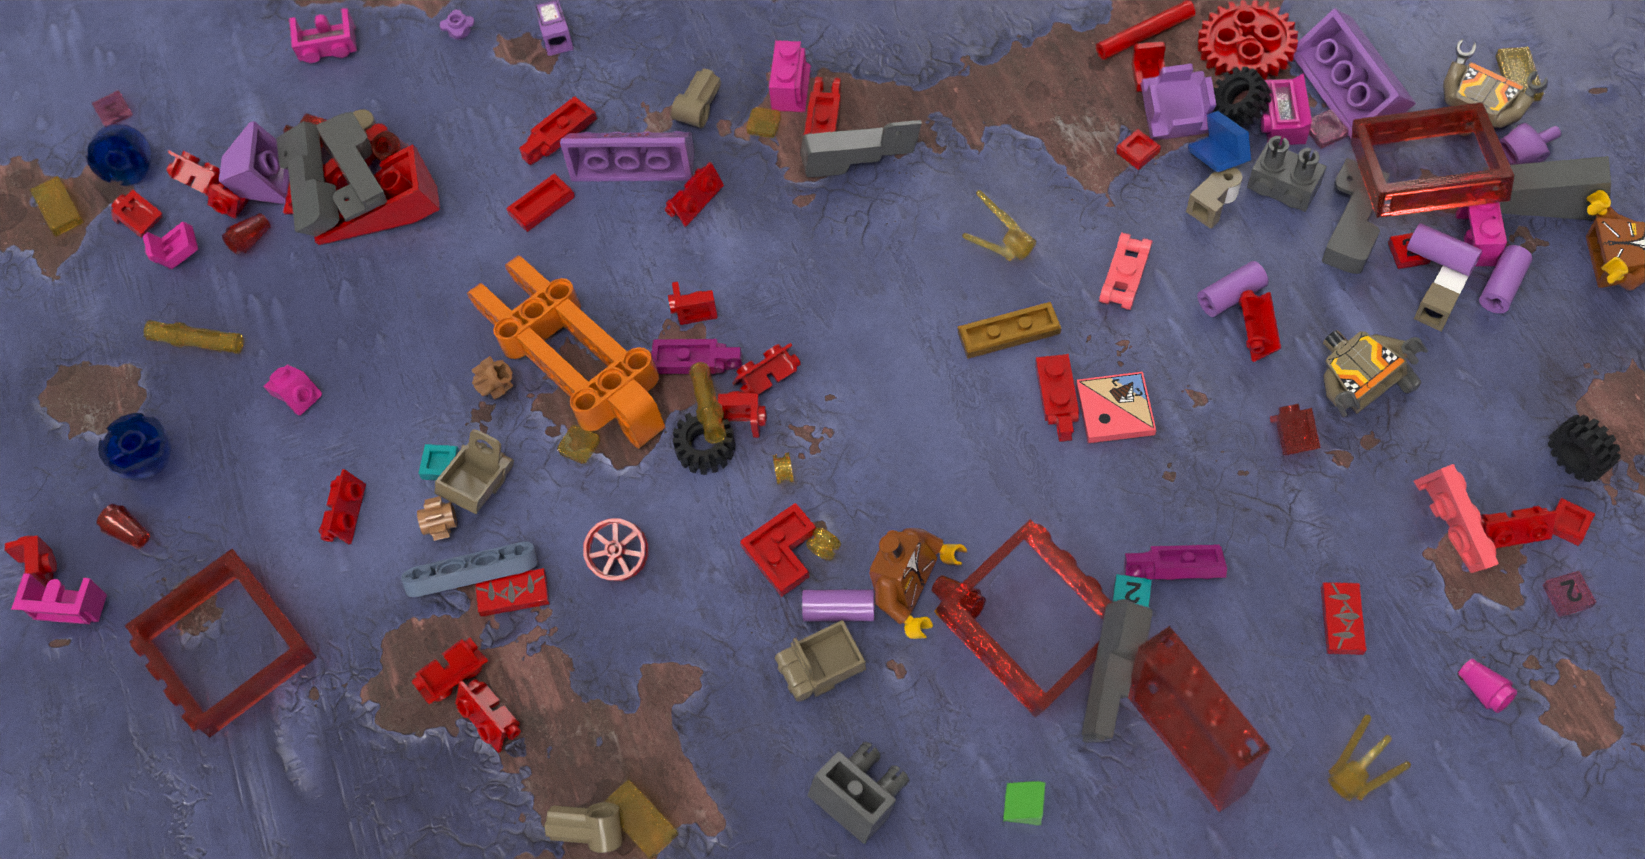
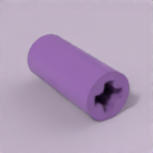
M1422 223L1415 229L1407 246L1408 251L1468 277L1473 272L1483 251Z
M1510 245L1504 248L1479 298L1483 308L1499 314L1508 311L1532 262V255L1527 249L1517 245Z
M1251 261L1199 291L1197 295L1199 304L1207 315L1215 317L1239 303L1242 292L1252 290L1256 293L1268 285V276L1258 262Z
M874 589L803 590V622L874 621Z

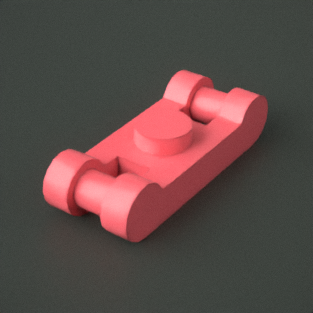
M1121 232L1109 272L1102 287L1099 302L1105 304L1114 302L1121 304V308L1132 309L1153 240L1143 238L1140 241L1132 239L1131 235ZM1127 250L1138 253L1137 258L1127 256ZM1114 288H1118V289H1122V290H1126V291H1125V292H1122V291H1119V290H1115Z

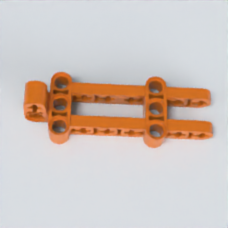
M517 255L505 264V268L511 278L531 297L515 309L510 310L482 283H479L467 292L469 299L477 310L494 325L493 332L504 355L510 359H518L526 355L571 397L570 406L578 424L583 430L596 431L616 417L624 435L639 449L665 429L658 406L648 393L659 380V374L649 350L641 347L626 351L581 311L580 301L569 280L559 278L549 282L526 260ZM563 326L608 366L590 381H587L545 342L547 338Z

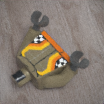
M1461 39L1457 43L1455 50L1457 59L1455 62L1452 61L1443 82L1445 102L1451 106L1448 117L1456 121L1453 125L1456 133L1468 136L1475 130L1482 134H1489L1495 127L1502 128L1518 122L1535 100L1533 98L1535 93H1541L1546 90L1548 78L1546 77L1541 85L1535 86L1532 84V81L1537 77L1538 71L1531 72L1527 78L1528 88L1523 92L1525 86L1471 61L1468 66L1464 65L1466 59L1471 58L1475 53L1476 43L1474 42L1470 52L1464 53L1460 50L1463 39Z
M1335 330L1323 342L1332 352L1325 360L1327 370L1323 375L1326 397L1338 408L1342 417L1347 416L1345 410L1349 407L1358 414L1407 375V361L1404 358H1407L1411 364L1415 365L1419 362L1415 354L1418 352L1427 353L1428 349L1418 337H1412L1404 341L1378 334L1369 335L1365 331H1360L1350 340H1347L1338 330Z

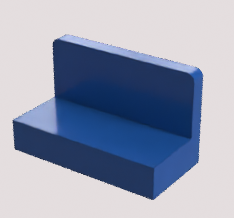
M1219 111L1207 114L1209 137L1188 145L1190 153L1216 172L1251 161L1249 132Z

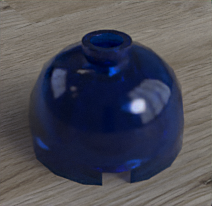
M112 124L102 127L91 138L87 147V164L93 173L109 183L111 180L116 182L123 181L121 186H129L140 182L146 176L152 161L151 146L144 134L127 124Z
M131 413L116 419L106 428L108 433L104 440L100 438L98 443L99 457L105 466L124 480L132 481L147 480L159 474L168 464L172 452L171 439L163 425L157 418L146 417L143 413Z

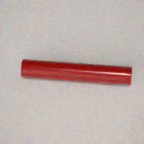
M1186 0L1097 43L1096 51L1099 57L1105 60L1194 17L1196 14L1195 7L1190 0Z

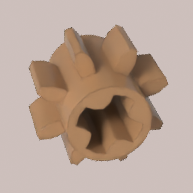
M489 356L472 369V372L475 374L472 384L482 397L491 394L493 399L496 400L513 387L510 382L513 373L508 364L503 360L494 362L492 357Z
M441 496L425 499L424 509L417 510V519L422 534L432 535L434 541L449 538L450 528L458 526L452 502L442 503Z

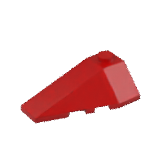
M412 144L387 157L379 164L382 169L374 174V177L382 188L387 203L347 222L338 209V223L330 230L315 237V243L322 245L415 223L439 211L440 204L437 186L417 148Z

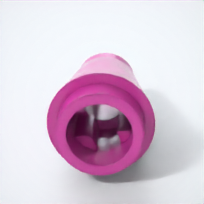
M1475 659L1466 662L1458 673L1486 709L1491 708L1496 713L1504 710L1517 695V690L1512 687V681L1478 663Z

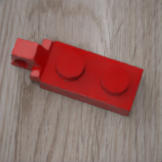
M576 96L571 98L530 130L531 135L527 138L528 141L519 147L522 159L531 166L542 159L543 155L547 157L561 147V138L569 133H580L597 119L596 112Z
M1069 354L1036 357L1035 367L1045 421L1048 422V425L1056 424L1059 442L1072 441V433H1074L1072 422L1079 421V407Z

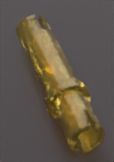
M153 320L147 321L144 327V337H146V340L168 342L174 347L181 348L185 345L239 354L244 346V337L240 333L187 326L182 322L168 324Z
M698 362L690 367L691 371H689L698 405L696 409L697 419L703 426L705 440L709 443H719L725 439L726 435L722 421L724 415L723 408L716 398L709 365Z

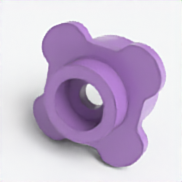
M456 9L451 11L447 19L442 20L439 25L442 31H448L451 38L462 39L469 35L471 27L475 22L473 17H467L462 14L461 10Z

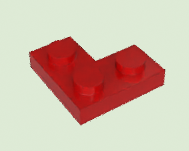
M794 503L740 540L741 548L781 597L809 578V571L792 550L816 534V526L800 507Z

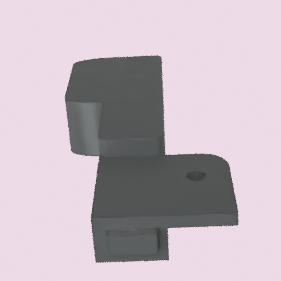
M346 112L318 124L316 127L324 145L349 184L333 194V200L345 221L347 222L387 203L382 188L364 161L373 153V149L355 115L352 112Z
M921 120L892 122L883 128L805 134L801 144L800 156L806 176L841 175L847 172L850 164L878 162L881 156L913 153L919 137Z
M303 121L276 138L279 166L289 171L295 231L317 237L333 228L339 221L338 207L333 200L336 187L333 184L324 182L317 125Z
M1346 158L1335 180V187L1344 193L1352 195L1327 244L1322 258L1323 263L1353 274H1360L1380 233V229L1368 221L1390 177L1389 173Z
M1125 599L1107 604L1081 734L1083 735L1082 742L1096 743L1113 738L1120 699L1128 697L1134 663L1141 659L1146 652L1153 613L1151 608Z

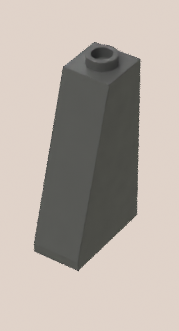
M1609 156L1483 167L1484 180L1477 181V191H1494L1495 197L1499 199L1501 213L1594 221L1597 218L1596 215L1592 216L1587 213V207L1591 204L1587 201V196L1598 190L1606 192L1609 198L1611 196Z

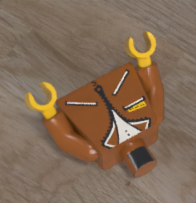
M1598 190L1587 196V201L1591 203L1587 207V213L1592 216L1596 215L1597 218L1585 236L1597 286L1602 288L1619 285L1625 290L1632 291L1645 283V222H1638L1618 214L1610 206L1611 201L1607 193L1603 190Z
M905 528L901 532L895 530L888 531L879 541V551L869 571L875 590L876 605L898 624L904 623L905 634L910 639L927 638L920 628L929 629L933 627V623L928 617L913 618L911 613L938 559L936 555L940 554V559L944 564L962 565L961 562L955 559L954 553L955 551L967 552L964 545L943 544V539L921 528Z

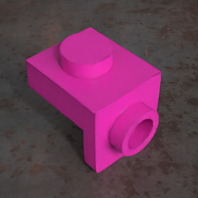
M184 221L162 238L149 232L143 235L147 257L154 263H159L170 269L175 268L198 250L193 226Z
M288 364L275 370L270 376V381L263 386L271 396L284 401L297 415H302L322 395V392L303 371Z

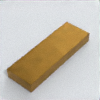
M1051 302L961 325L958 326L957 332L966 357L969 359L1061 334V326Z

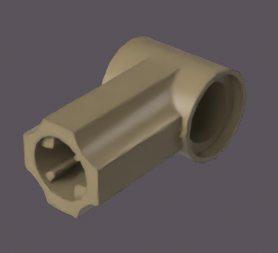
M703 68L701 71H697L684 95L678 94L671 109L672 119L699 128L704 127L708 120L710 104L721 86L720 78L709 69Z
M609 802L596 803L588 808L552 806L547 812L545 835L553 841L588 843L589 849L594 852L602 853L616 850L622 845L619 807Z

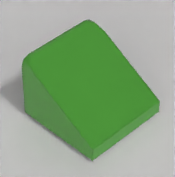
M1045 782L1007 783L1003 821L1041 826Z

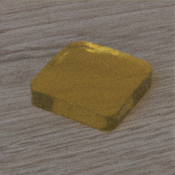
M753 108L746 126L747 133L774 138L781 121V113L772 109Z
M572 425L557 446V450L560 455L584 464L597 448L600 439L597 434Z

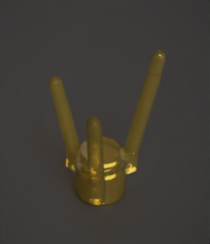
M977 190L976 195L1010 229L1002 240L1006 245L1003 248L968 233H963V238L999 253L1009 261L1014 256L1019 260L1026 258L1033 250L1036 240L1021 229L1003 209L1000 210L981 190Z
M1368 714L1363 717L1338 761L1328 770L1332 775L1328 779L1330 786L1348 801H1351L1354 797L1361 801L1370 791L1411 767V763L1405 761L1367 783L1366 780L1369 778V774L1365 768L1391 742L1392 737L1390 735L1384 736L1359 763L1353 760L1349 764L1347 763L1371 721V716Z

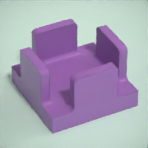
M1192 64L1163 67L1158 77L1142 79V94L1150 138L1153 141L1209 133L1207 114L1212 113L1216 107L1211 77H1204L1203 71L1193 72Z

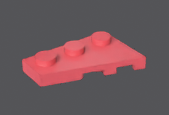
M1452 464L1414 480L1419 491L1426 489L1434 501L1430 505V509L1435 517L1440 516L1443 520H1446L1450 527L1448 529V537L1470 573L1498 565L1495 545L1486 536L1481 525L1480 512L1471 503L1466 492V481L1463 475L1456 470L1455 465Z

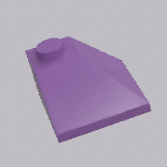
M255 121L250 122L223 154L219 182L240 198L285 204L290 181L289 171L279 166L277 141Z

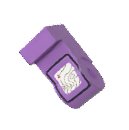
M553 0L535 5L548 56L574 50L559 1ZM560 36L565 38V41L560 45L549 43L552 38Z

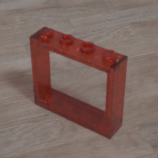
M1483 102L1353 119L1351 146L1376 218L1510 201L1514 173ZM1474 122L1472 125H1465L1466 123ZM1474 132L1490 170L1386 183L1372 145ZM1497 186L1498 190H1493V187ZM1391 199L1390 204H1385V200Z
M1030 519L938 605L934 613L1034 717H1037L1096 660L1100 640L1045 693L958 602L1024 540L1102 620H1104L1107 604L1112 602L1102 592L1099 582L1092 576H1086L1076 566L1075 558L1068 551L1060 550L1055 545L1047 529L1040 524H1035Z
M233 548L124 625L133 637L129 641L130 646L140 657L145 654L150 662L145 665L147 670L158 682L163 679L168 687L163 689L165 695L175 707L181 704L186 712L181 715L182 719L190 726L193 732L200 729L209 738L317 658ZM238 579L290 649L204 712L152 639L232 581Z
M1169 626L1139 646L1131 673L1132 680L1128 699L1217 811L1221 812L1249 792L1271 748ZM1152 683L1159 689L1154 694L1148 689ZM1251 739L1260 747L1254 754H1251L1252 750L1246 744Z

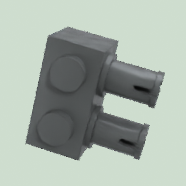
M1281 136L1271 137L1252 168L1247 188L1260 195L1278 200L1291 208H1297L1306 212L1322 183L1327 166L1318 163L1320 156L1316 150H1314L1311 158L1309 155L1312 148H1304L1299 154L1288 150L1289 141L1285 137L1281 146L1279 145Z
M863 742L849 759L838 751L815 774L807 795L863 844L888 820L896 802L894 797L909 783V778L904 771L896 778L900 768L895 765L891 766L877 783L865 774L881 757L875 747L868 754L867 750L872 746L868 742Z

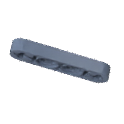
M519 542L416 566L405 571L401 576V580L407 596L420 597L523 573L534 568L538 563V559L532 543Z

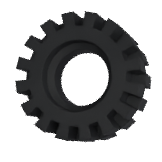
M1243 66L1240 71L1237 67L1233 69L1232 75L1227 71L1223 74L1225 76L1223 81L1220 79L1216 81L1218 88L1213 87L1216 99L1214 111H1219L1241 127H1244V122L1251 125L1253 124L1252 118L1256 117L1259 120L1262 117L1260 114L1261 110H1268L1269 106L1266 103L1272 100V97L1269 95L1272 93L1271 89L1261 75L1253 68L1249 69ZM1249 90L1244 99L1233 104V101L1239 94Z
M701 409L695 410L697 415L695 417H692L689 412L685 415L686 422L680 419L677 422L678 429L674 428L673 430L674 438L672 439L678 461L680 460L681 465L685 469L689 466V470L692 473H696L697 468H699L701 475H707L708 468L712 469V473L718 472L717 465L719 464L724 469L728 465L727 459L732 460L734 456L733 450H735L734 435L728 419L724 420L723 415L719 412L714 417L713 410L707 409L706 415H702ZM701 434H712L717 438L716 444L707 450H696L691 445L692 440Z
M1578 414L1570 417L1550 434L1548 447L1553 448L1550 451L1552 457L1559 458L1556 463L1559 466L1564 465L1566 473L1570 475L1573 472L1576 479L1581 480L1584 478L1585 482L1597 481L1618 463L1621 454L1617 453L1620 451V446L1613 444L1617 439L1614 435L1608 436L1606 432L1609 429L1605 425L1600 428L1598 420L1593 418L1589 421L1587 415L1580 417Z

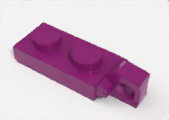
M654 339L651 355L658 374H716V372H724V369L732 370L742 367L743 355L741 347H726V344L718 343L717 339Z
M1220 545L1150 546V551L1125 553L1124 571L1126 576L1151 580L1226 578L1227 565Z

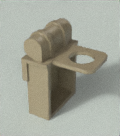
M473 429L470 432L469 443L466 446H461V450L435 481V494L477 514L491 494H495L505 482L506 474L511 470L514 460L501 452V443L497 439ZM477 440L486 441L491 445L492 449L487 447V444L483 442L479 443L477 442Z
M843 620L798 641L796 638H793L791 647L779 652L775 656L778 670L783 674L788 684V690L793 694L797 702L809 698L812 693L817 697L834 689L835 684L866 670L865 660Z

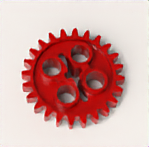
M1241 0L1240 6L1237 7L1233 2H1229L1227 10L1219 6L1217 14L1210 12L1208 21L1202 22V29L1199 30L1198 51H1201L1200 59L1207 60V69L1215 67L1216 76L1227 71L1232 75L1234 68L1238 67L1241 71L1242 67L1245 66L1249 69H1255L1264 80H1267L1268 73L1277 77L1279 68L1286 70L1288 61L1293 62L1294 54L1297 52L1298 31L1294 30L1295 22H1288V13L1279 15V6L1270 10L1269 2L1264 3L1262 7L1258 6L1257 0H1253L1251 5H1247L1245 0Z

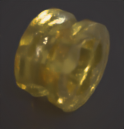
M789 452L785 453L783 457H778L777 454L772 455L777 485H780L783 480H788L790 483L794 482Z
M822 528L814 529L812 534L814 538L807 540V548L824 560H832L835 556L833 551L839 550L841 547L840 540L827 530Z

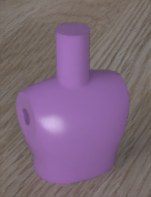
M1523 123L1501 138L1498 142V147L1510 165L1543 162L1550 155L1546 143L1559 138L1561 131L1557 126H1553L1537 133L1529 124Z

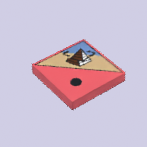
M1143 372L1079 379L1076 381V389L1088 443L1155 435L1156 426Z

